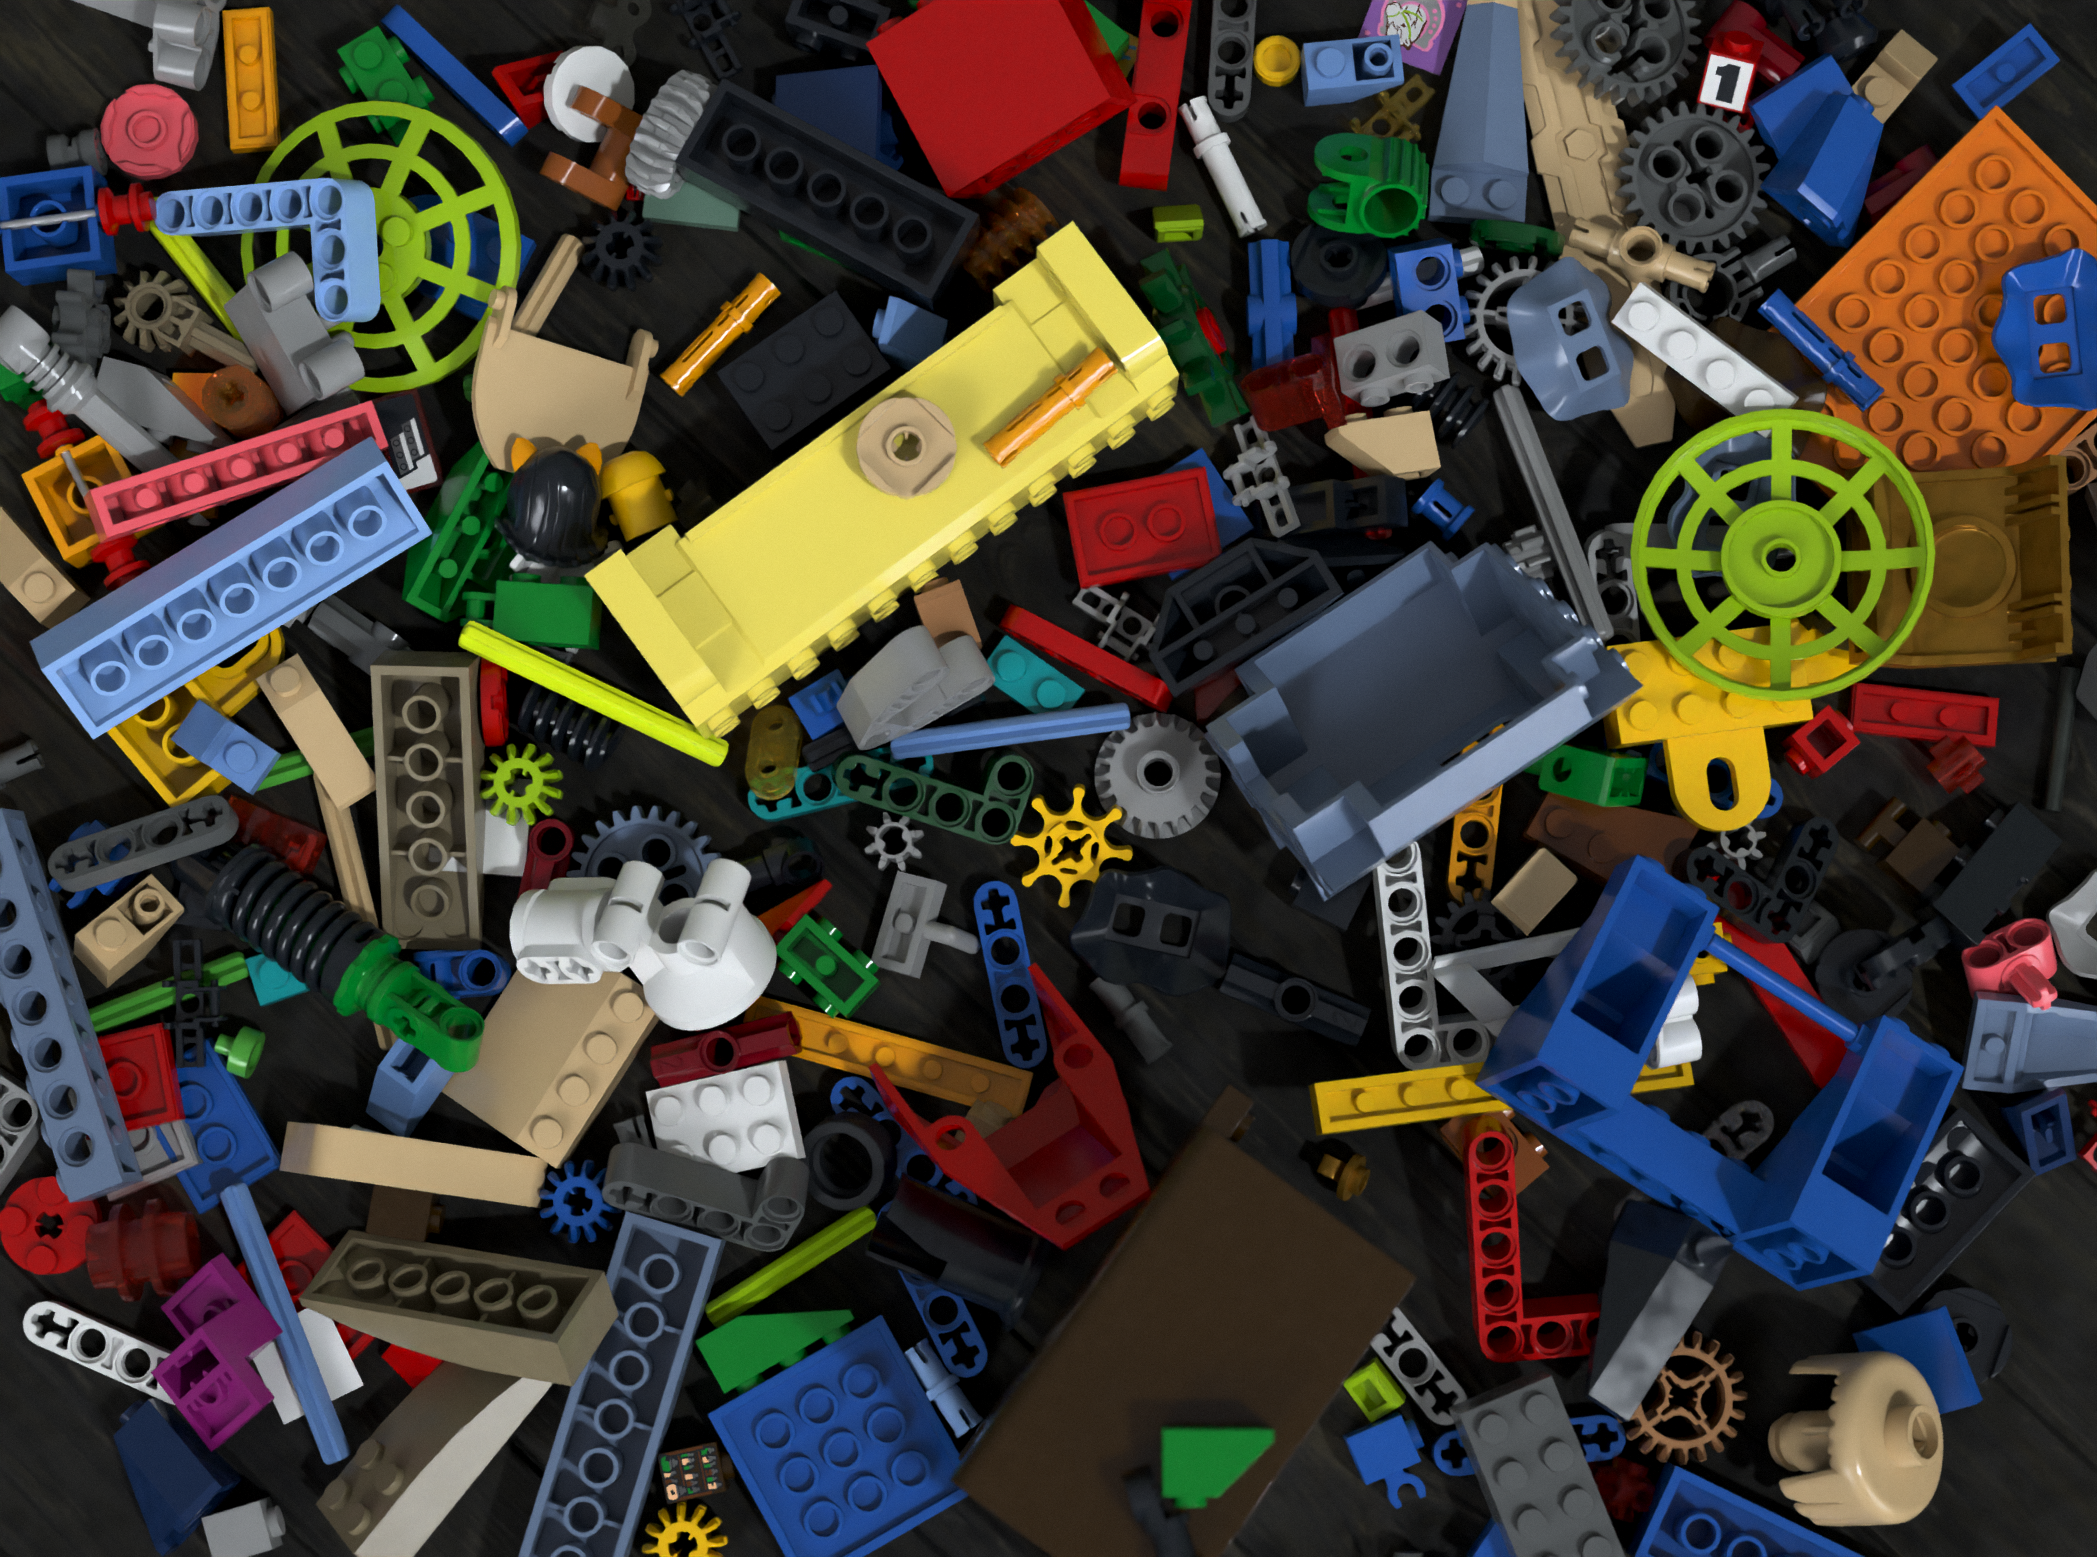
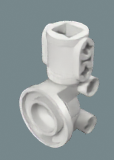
M714 859L708 864L696 898H683L667 906H663L658 899L665 881L663 874L648 863L629 861L622 866L617 880L607 877L557 878L549 883L547 890L529 889L518 898L510 919L511 947L517 960L516 967L523 976L544 984H590L598 982L603 972H621L630 967L643 984L646 1001L657 1017L665 1024L681 1030L692 1031L715 1027L745 1011L757 1000L770 982L776 966L777 951L775 942L765 925L757 917L750 914L742 903L751 881L749 871L744 866L729 859Z

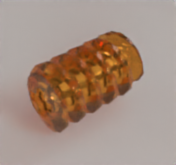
M1018 187L1014 190L1016 204L1007 199L999 203L1002 217L994 212H989L985 215V223L988 229L981 226V232L962 264L971 278L987 293L992 290L987 275L991 273L997 278L1004 280L1006 275L1001 263L1006 261L1018 268L1021 265L1016 254L1018 249L1032 256L1035 253L1030 241L1033 236L1042 242L1046 241L1049 238L1045 230L1047 224L1060 230L1056 219L1044 203L1025 188Z
M238 364L216 371L207 379L202 389V404L207 415L224 429L244 440L268 433L283 418V408L271 387L249 369Z

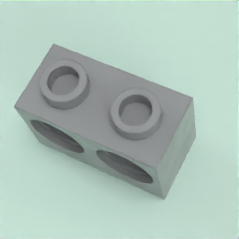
M1418 310L1334 338L1341 392L1363 406L1375 407L1386 404L1391 396L1404 392H1424L1433 388L1435 382L1450 378L1442 324L1423 310ZM1419 348L1417 357L1409 363L1412 353ZM1375 363L1372 373L1366 377L1368 368Z

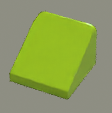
M1199 205L1160 206L1153 208L1154 241H1157V243L1195 241L1202 238L1204 224Z

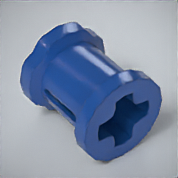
M1438 478L1413 505L1411 511L1415 515L1419 513L1424 515L1442 531L1441 538L1447 542L1476 509L1471 505L1465 507L1443 488L1445 482ZM1434 502H1438L1452 514V517L1448 518L1434 506Z

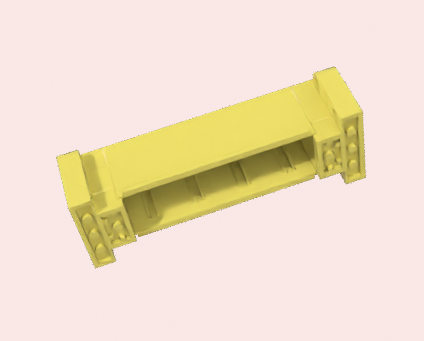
M1073 221L1036 247V259L993 289L994 310L685 533V537L681 538L673 526L669 524L628 555H625L620 549L584 575L705 739L712 734L718 739L729 733L741 722L737 717L739 714L752 705L758 710L770 703L780 694L777 687L791 676H794L796 680L807 676L820 665L817 657L831 647L837 652L851 644L860 635L857 628L869 619L873 618L876 623L885 619L899 607L896 600L911 589L915 594L921 592L920 589L923 585L938 579L939 575L936 571L947 562L952 560L957 565L967 559L979 548L975 542L990 531L994 536L1004 532L1018 520L1015 513L1025 505L1031 503L1033 507L1039 506L1057 491L1054 484L1068 474L1073 479L1082 475L1096 463V459L1093 457L1095 454L1108 445L1112 450L1120 447L1136 433L1133 429L1136 424L1147 416L1151 421H1154L1175 405L1172 398L1177 393L1179 373L1168 355V350L1163 340ZM1096 347H1099L1113 362L1118 372L1084 399L1086 404L1081 409L1077 410L1074 408L1067 415L1063 416L1053 427L1002 469L982 444L994 434H997L1014 417L1043 395L1054 384L1053 379L1058 374L1065 375L1082 362ZM897 397L898 399L904 397L926 399L938 406L953 425L957 445L953 469L944 483L927 495L917 496L908 500L887 495L876 489L866 479L860 469L856 452L859 429L866 415L881 402ZM904 434L895 438L894 442L898 449L894 455L898 459L905 461L907 456L909 461L919 456L915 449L919 440L915 436L908 434V439L906 440Z

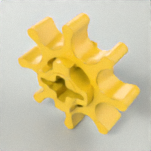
M1076 784L1074 786V803L1064 812L1051 810L1041 794L1035 795L1032 799V807L1041 813L1044 819L1043 828L1035 834H1026L1017 830L1011 839L1013 846H1031L1039 855L1037 866L1023 873L1022 884L1029 887L1042 875L1049 874L1055 876L1062 884L1059 905L1063 908L1070 905L1071 886L1075 882L1084 879L1095 883L1101 874L1099 868L1104 860L1110 857H1118L1129 861L1133 856V849L1130 845H1112L1104 835L1108 824L1121 818L1122 808L1115 804L1103 816L1093 817L1088 815L1081 803L1085 794V786L1083 784ZM1047 836H1050L1053 841L1049 849L1045 847ZM1067 836L1071 841L1085 836L1080 846L1081 853L1076 855L1074 851L1070 850L1058 856L1059 852L1063 849V838ZM1095 842L1099 844L1097 855H1093L1091 852V847Z

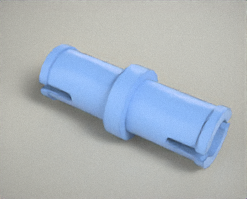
M927 1338L917 1343V1346L907 1350L904 1356L915 1376L926 1390L925 1394L930 1403L932 1401L935 1403L954 1430L956 1437L959 1438L970 1428L972 1429L980 1423L983 1418L981 1415L979 1416L957 1383L961 1381L959 1377L954 1373L950 1375L929 1345Z

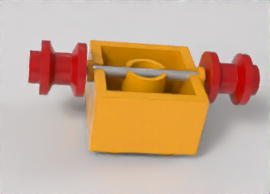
M45 398L33 403L27 409L29 414L23 419V425L27 431L39 432L43 440L37 447L40 458L52 459L21 474L63 559L78 569L93 562H105L110 574L105 578L104 584L107 590H116L152 568L148 560L137 561L132 549L138 543L139 538L165 526V523L100 544L83 497L91 489L138 475L139 472L132 463L99 435L83 442L85 440L83 431L80 428H69L65 420L68 415H63L59 410L53 413L47 409Z

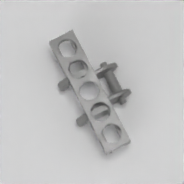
M1253 415L1250 417L1251 421L1244 425L1237 424L1233 426L1242 453L1237 456L1239 462L1229 465V468L1224 470L1222 475L1225 480H1232L1237 493L1232 498V503L1235 506L1246 507L1250 502L1256 499L1260 500L1271 533L1279 538L1301 526L1287 489L1290 486L1287 476L1282 475L1275 456L1277 446L1274 441L1269 440L1262 418ZM1254 428L1258 441L1249 444L1247 434ZM1266 459L1265 462H1263L1262 464H1257L1262 460ZM1267 469H1274L1275 479L1273 482L1262 483L1263 473ZM1252 471L1257 486L1252 485L1246 489L1241 476ZM1278 494L1280 503L1271 506L1269 499ZM1281 511H1284L1288 522L1283 527H1279L1277 524V516Z
M1098 587L1080 590L1072 605L1109 627L1106 633L1100 631L1097 636L1101 639L1098 645L1099 648L1102 649L1105 645H1108L1124 655V661L1128 663L1131 659L1137 661L1140 656L1135 653L1138 647L1147 652L1150 651L1151 644L1149 642L1155 634L1160 613L1156 617L1155 622L1152 623L1125 606L1131 595L1126 591L1122 594L1119 601ZM1092 592L1100 597L1101 603L1096 609L1082 601L1086 593ZM1113 605L1114 608L1108 617L1102 614L1106 606ZM1121 612L1120 618L1116 621L1117 616ZM1134 617L1140 621L1142 628L1139 633L1129 635L1124 631L1123 623L1127 618ZM1115 631L1133 642L1132 647L1130 648L1111 636Z

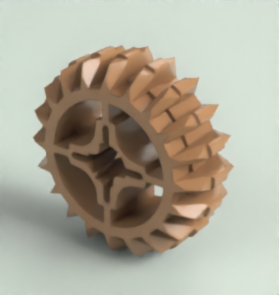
M1697 1331L1691 1332L1686 1345L1684 1344L1683 1335L1671 1356L1689 1355L1700 1361L1705 1367L1697 1373L1692 1372L1683 1378H1678L1672 1370L1667 1369L1664 1365L1655 1379L1658 1387L1656 1399L1648 1406L1649 1410L1646 1413L1643 1412L1640 1403L1630 1419L1634 1423L1625 1430V1436L1628 1440L1636 1439L1641 1434L1644 1435L1638 1447V1450L1644 1454L1649 1453L1657 1443L1656 1459L1663 1463L1669 1459L1672 1449H1674L1676 1463L1679 1465L1687 1464L1688 1449L1692 1450L1693 1456L1697 1461L1703 1462L1707 1459L1705 1443H1708L1710 1448L1720 1453L1724 1450V1446L1717 1435L1720 1432L1731 1438H1735L1737 1435L1735 1428L1727 1425L1729 1417L1737 1420H1744L1745 1412L1732 1408L1733 1400H1746L1747 1392L1732 1390L1731 1384L1744 1379V1375L1741 1371L1725 1372V1369L1733 1363L1735 1358L1732 1354L1725 1353L1715 1359L1714 1357L1719 1350L1720 1343L1714 1339L1708 1341L1700 1349L1702 1334ZM1714 1380L1717 1391L1716 1407L1712 1417L1707 1421V1416L1701 1408L1700 1400L1702 1394L1710 1387L1709 1383ZM1669 1383L1679 1388H1688L1689 1396L1684 1397L1689 1399L1686 1406L1690 1411L1676 1404L1670 1405L1669 1397L1674 1396L1669 1394L1672 1389ZM1680 1415L1687 1423L1692 1425L1696 1432L1685 1437H1667L1657 1432L1653 1426L1661 1420L1665 1422L1673 1416ZM1615 1417V1419H1616L1618 1422H1623V1421H1621L1620 1419H1618L1617 1417Z

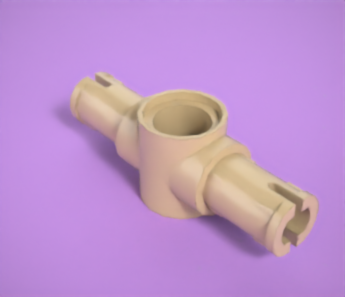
M1578 217L1574 224V227L1577 229H1572L1569 236V247H1575L1607 258L1609 265L1621 268L1624 276L1634 283H1649L1653 280L1662 283L1665 279L1705 293L1709 287L1707 281L1712 280L1715 271V263H1709L1677 252L1675 245L1663 242L1658 232L1647 226L1632 227L1629 230L1620 227L1616 231ZM1644 248L1653 252V256L1646 261L1640 262L1630 258V254L1636 249Z

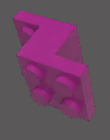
M224 1253L210 1260L161 1306V1309L178 1329L185 1341L151 1372L211 1452L225 1443L275 1398L264 1384L262 1378L250 1366L249 1362L283 1332L273 1319L271 1313L260 1302Z

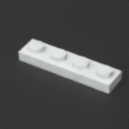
M1645 282L1638 284L1612 320L1613 324L1736 416L1752 411L1780 408L1791 409L1799 399L1798 396ZM1772 430L1757 431L1765 438H1769L1772 435Z

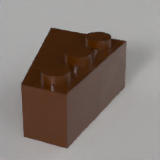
M1547 792L1542 796L1518 839L1536 849L1546 848L1565 866L1605 888L1615 866L1637 854L1658 861L1664 866L1665 872L1673 876V866L1676 857L1680 852L1688 849L1699 828L1681 817L1627 806L1604 807Z

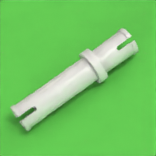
M1196 97L1189 101L1191 106L1188 107L1184 103L1178 108V112L1182 115L1196 144L1193 151L1197 159H1203L1237 228L1239 237H1247L1255 233V228L1258 230L1263 229L1267 222L1263 219L1228 147L1231 143L1228 134L1225 132L1221 133L1207 104L1206 97Z

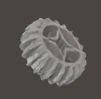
M682 69L671 76L667 83L660 87L657 96L651 100L647 112L643 114V119L636 129L635 137L629 145L630 152L626 157L625 176H627L628 182L637 186V190L648 196L652 195L659 199L667 200L680 191L684 182H688L681 177L675 160L718 87L712 84L710 79Z
M1516 256L1511 257L1509 262L1510 272L1504 273L1501 265L1498 263L1492 264L1491 271L1495 278L1493 282L1482 274L1476 277V283L1483 293L1474 290H1467L1465 293L1467 301L1476 306V308L1469 307L1470 322L1474 324L1464 326L1465 339L1477 338L1466 347V353L1468 356H1475L1482 352L1485 353L1477 363L1480 371L1488 369L1493 363L1497 364L1493 374L1495 381L1500 382L1504 378L1506 370L1513 371L1512 385L1517 387L1521 384V373L1517 368L1514 349L1513 356L1498 349L1489 339L1484 324L1496 325V330H1502L1511 335L1507 319V307L1498 306L1497 310H1490L1488 308L1493 300L1502 292L1513 287L1523 286L1542 273L1537 271L1538 260L1536 256L1529 257L1528 269H1519L1518 258ZM1549 261L1546 264L1544 271L1548 269L1550 266H1552L1555 262ZM1572 303L1562 308L1565 318L1559 319L1567 335L1570 336L1588 326V323L1585 321L1576 320L1586 316L1581 303Z

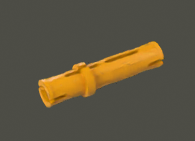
M759 272L731 303L726 301L720 307L722 312L660 377L680 397H683L700 376L721 357L735 340L743 333L748 334L754 328L752 323L781 295V292L769 279Z
M1096 347L1065 375L1058 374L1053 379L1054 384L1036 401H1033L982 445L996 463L1004 469L1017 455L1053 427L1063 416L1067 415L1074 408L1077 410L1081 409L1086 404L1084 399L1093 393L1103 382H1106L1118 372L1117 368L1114 367L1115 365L1099 347Z

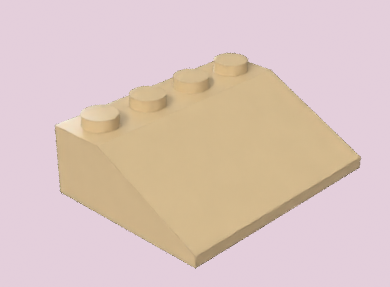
M517 969L484 1020L485 1028L477 1064L466 1072L454 1073L441 1092L548 1164L558 1169H564V1163L571 1159L659 1021V1018L646 1001L643 985L622 972H603L598 982L590 984H544L528 979Z

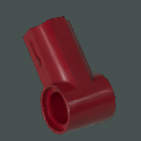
M1734 0L1730 3L1703 38V42L1709 51L1717 30L1723 32L1742 31L1751 35L1753 39L1764 41L1756 77L1770 88L1794 74L1806 58L1767 29V23L1762 15L1752 6L1740 0Z
M1929 144L1918 148L1901 159L1892 167V171L1868 185L1859 217L1862 225L1870 229L1939 160Z
M546 819L540 821L532 828L529 835L530 848L517 900L521 894L529 889L547 890L549 883L553 879L567 878L566 874L569 871L572 852H576L578 847L576 831L570 824L557 819ZM557 827L564 833L566 844L559 854L549 855L542 847V837L548 829Z

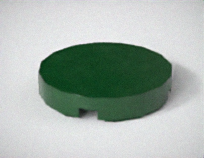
M1501 220L1471 221L1468 237L1471 244L1480 248L1485 247L1486 240L1496 242L1495 250H1499L1500 253L1521 257L1536 256L1540 259L1551 257V253L1553 254L1552 256L1559 258L1563 255L1565 235L1534 225Z

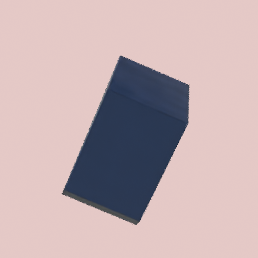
M2062 1087L2041 1089L1999 1107L2022 1161L2037 1173L2036 1176L2077 1159L2067 1095Z

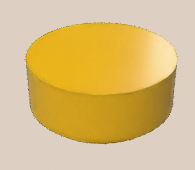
M1284 36L1265 38L1257 45L1253 55V71L1256 77L1264 84L1273 87L1284 86L1290 83L1299 71L1301 62L1300 51L1292 40Z

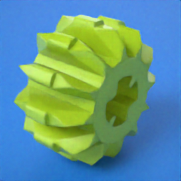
M509 744L506 749L508 761L505 762L495 753L489 757L490 761L498 767L496 773L488 770L481 771L480 778L494 783V786L480 791V796L484 800L497 799L491 805L489 812L493 816L498 817L507 810V824L516 826L523 811L526 823L533 826L537 824L535 809L539 808L547 816H551L554 813L552 807L545 803L547 796L553 799H562L563 792L555 787H549V784L563 779V773L560 770L546 771L552 765L554 757L549 753H545L536 760L537 747L535 745L527 744L521 758L518 748L514 744ZM521 773L529 780L533 778V783L526 786V795L522 797L515 790L511 791V786L518 783L517 775Z

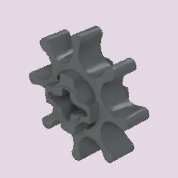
M68 268L67 291H56V302L59 306H54L52 313L53 332L51 341L52 344L56 343L60 346L59 354L66 351L70 355L67 360L68 362L75 359L78 363H89L93 367L91 374L96 377V368H100L103 356L109 353L111 346V311L108 305L103 304L106 281L95 280V270Z

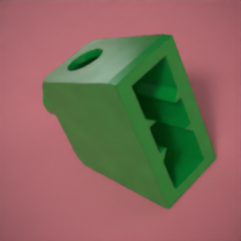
M1567 741L1524 771L1539 775V789L1604 807L1640 806L1650 758L1612 749L1607 750V748L1581 742Z

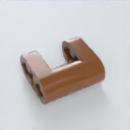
M580 85L570 108L608 128L591 166L587 169L561 155L549 151L539 173L563 187L617 212L630 185L627 176H625L626 157L630 152L629 145L635 137L636 129L639 127L643 116L592 89Z

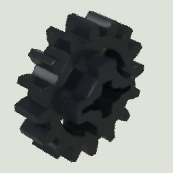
M1487 887L1481 888L1479 898L1476 899L1467 889L1462 890L1463 902L1458 905L1447 898L1444 902L1450 912L1446 917L1434 914L1432 919L1441 926L1440 931L1429 933L1430 941L1439 944V948L1431 952L1432 961L1435 956L1451 953L1450 949L1464 951L1476 948L1472 943L1466 941H1471L1472 938H1479L1481 930H1484L1491 939L1498 941L1484 944L1483 947L1525 939V933L1491 903L1492 896L1490 889ZM1472 912V917L1461 928H1454L1460 918ZM1494 912L1500 913L1507 919L1513 933L1497 929ZM1526 960L1501 965L1491 970V967L1476 971L1500 993L1502 992L1500 980L1507 977L1516 984L1519 979L1514 972L1517 966L1530 968L1531 963Z

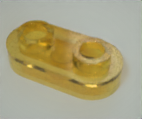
M773 705L766 707L755 716L752 722L745 776L751 791L757 797L765 800H775L784 797L792 790L796 782L803 731L797 714L786 706ZM773 724H783L782 727L777 730L768 729ZM766 766H776V769L771 773L762 772Z

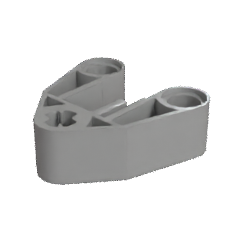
M916 626L894 637L850 679L836 704V708L858 749L868 750L918 730L978 696L993 685L995 676L971 635L958 637L938 649L926 626Z

